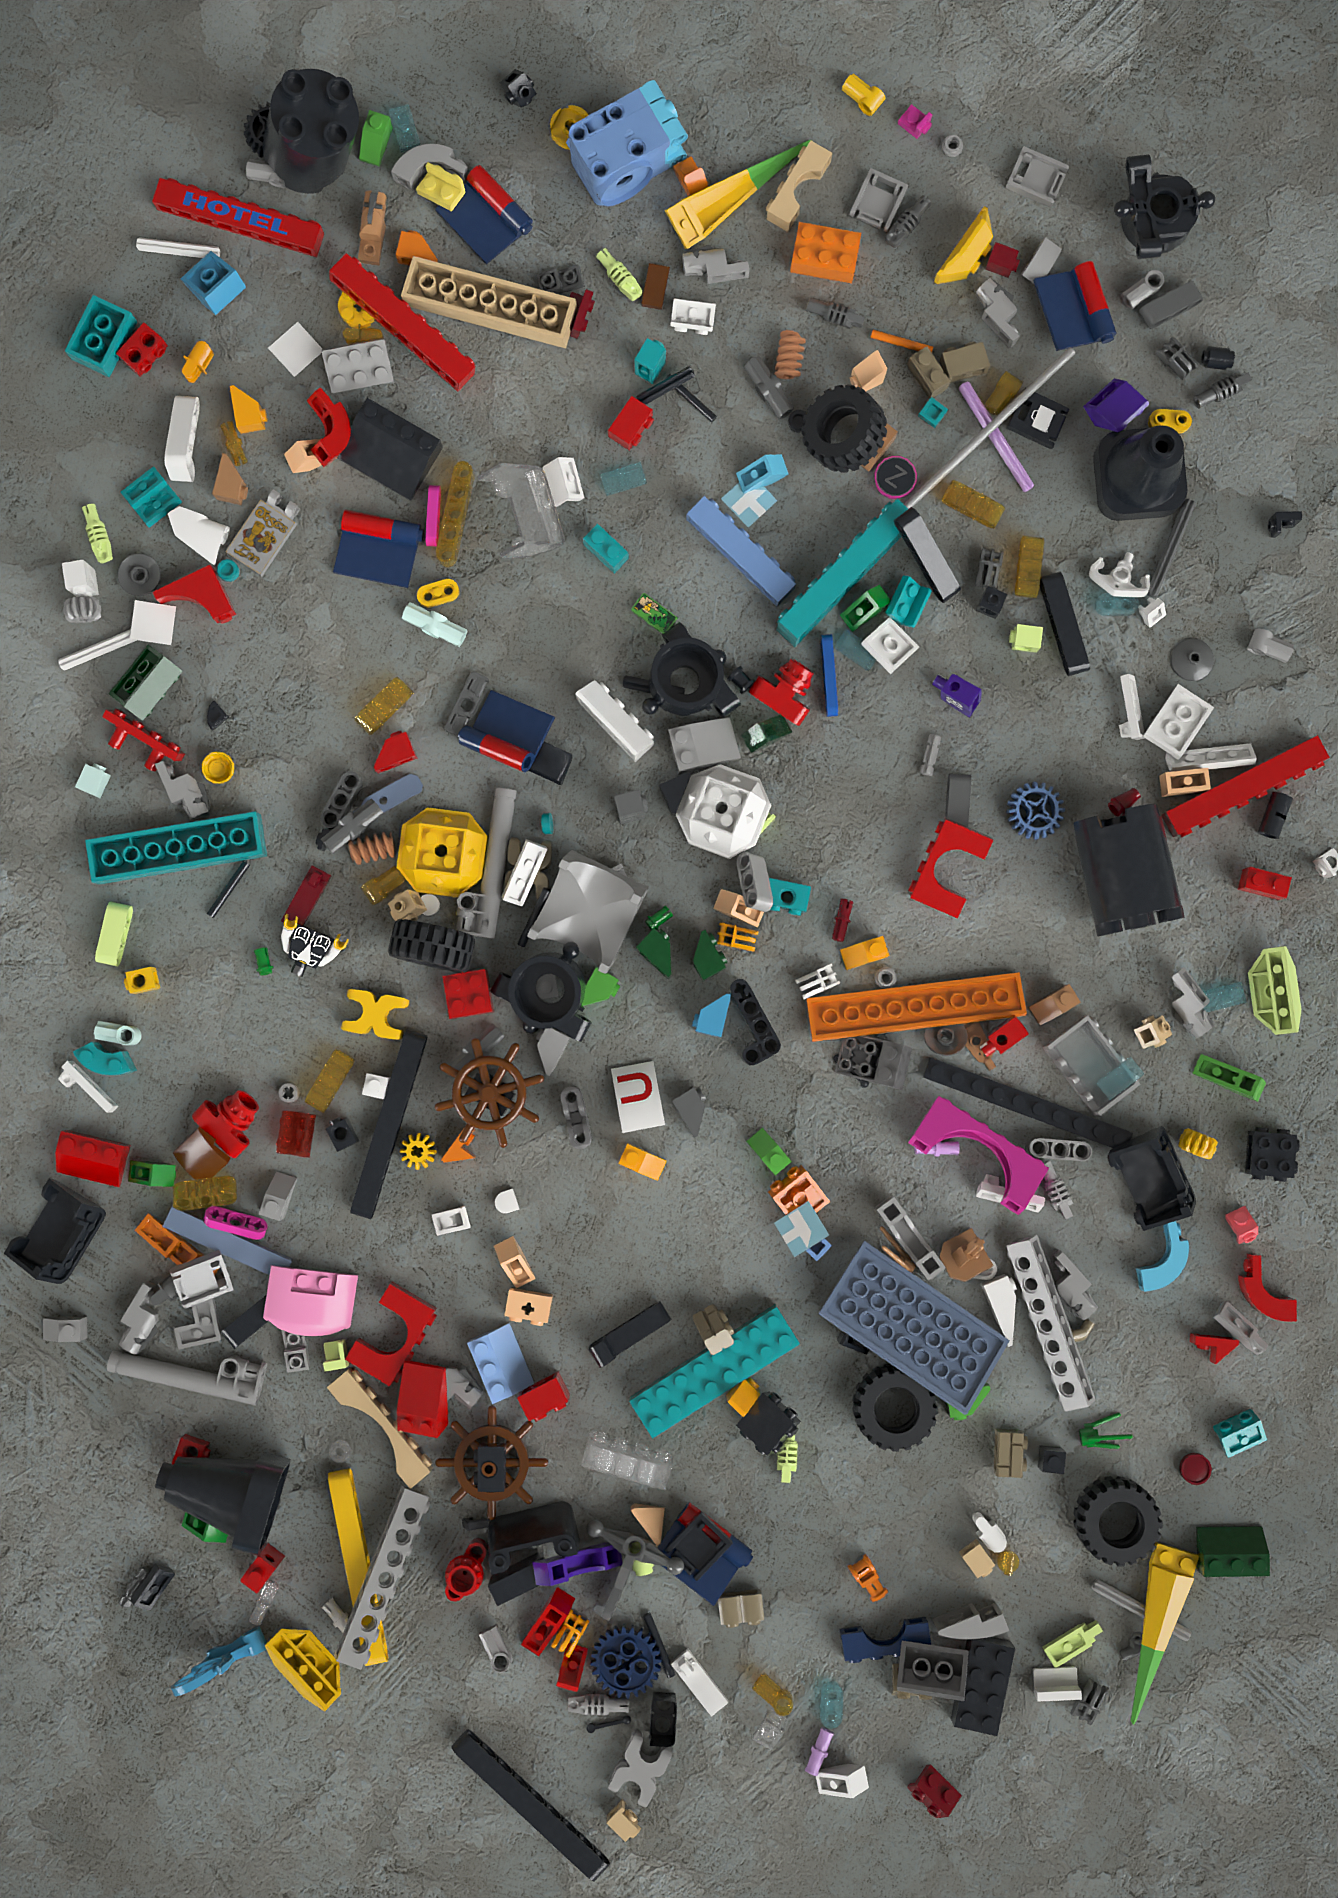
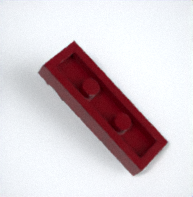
M311 865L281 922L284 923L285 915L288 914V920L294 921L297 916V923L304 926L332 876Z

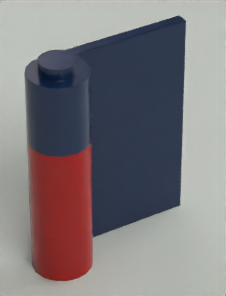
M478 165L468 174L466 184H464L466 193L455 208L450 211L439 205L435 208V211L487 265L521 235L528 234L533 227V220L481 165Z
M1093 261L1081 263L1072 271L1039 277L1033 280L1056 351L1097 342L1106 344L1114 340L1117 332Z
M345 509L341 521L342 536L333 573L408 588L418 543L422 542L424 537V529H421V525Z
M491 690L473 727L467 725L459 731V744L519 771L527 772L531 768L555 717Z
M690 1502L682 1509L662 1539L661 1544L657 1547L668 1558H671V1554L676 1548L674 1547L667 1553L664 1550L666 1546L701 1511ZM707 1516L733 1541V1544L698 1581L693 1578L698 1571L697 1568L691 1575L683 1569L680 1574L673 1576L714 1606L736 1571L742 1566L747 1567L753 1556L751 1555L752 1549ZM707 1525L702 1528L715 1543L720 1539Z

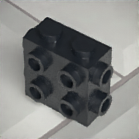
M1255 1127V1131H1248L1245 1174H1251L1252 1179L1265 1180V1176H1273V1181L1287 1182V1178H1294L1298 1171L1296 1152L1299 1151L1300 1147L1297 1135L1290 1134V1130L1277 1129V1133H1270L1269 1128Z
M770 1391L763 1392L748 1413L736 1425L740 1429V1434L745 1439L751 1440L756 1445L755 1448L759 1453L767 1456L779 1454L785 1447L784 1442L788 1437L792 1438L799 1430L797 1426L801 1422L797 1418L798 1414L792 1408L786 1407L781 1403L782 1399L778 1394Z

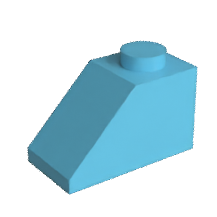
M782 454L764 455L737 472L736 475L742 492L746 493L777 482L788 475V471Z

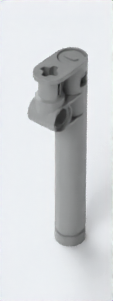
M506 788L495 789L480 894L464 892L459 895L456 911L458 919L456 929L454 930L468 933L474 937L495 939L515 806L514 800L517 793L515 790ZM466 897L473 899V905L470 908L462 906V901Z
M115 1350L111 1352L107 1364L108 1372L255 1406L260 1398L267 1363L263 1362L261 1365L250 1363L247 1359H242L238 1355H231L222 1361L218 1374L128 1353L123 1354ZM228 1361L236 1364V1371L228 1369Z

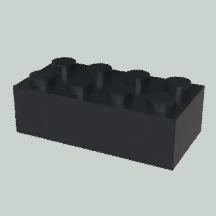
M995 1637L967 1639L965 1650L968 1651L965 1698L964 1701L954 1700L951 1721L954 1727L998 1736L1015 1647L1011 1641Z

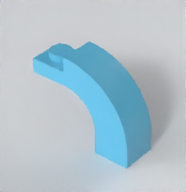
M1176 1221L1163 1225L1166 1239V1250L1163 1257L1153 1265L1136 1268L1139 1289L1144 1292L1157 1290L1169 1285L1180 1275L1186 1265L1189 1254V1242L1184 1238L1179 1239L1181 1227Z

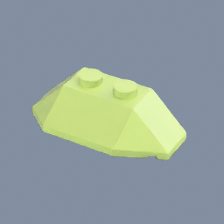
M1286 946L1263 949L1261 955L1248 972L1254 1016L1275 1035L1296 1033L1299 1031L1302 1009L1295 965Z

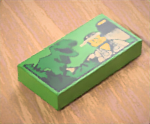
M645 593L641 595L631 609L634 614L662 634L669 630L678 619V617Z

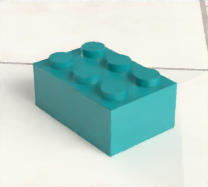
M92 295L65 352L73 361L110 378L119 360L116 353L130 338L137 320L131 312Z

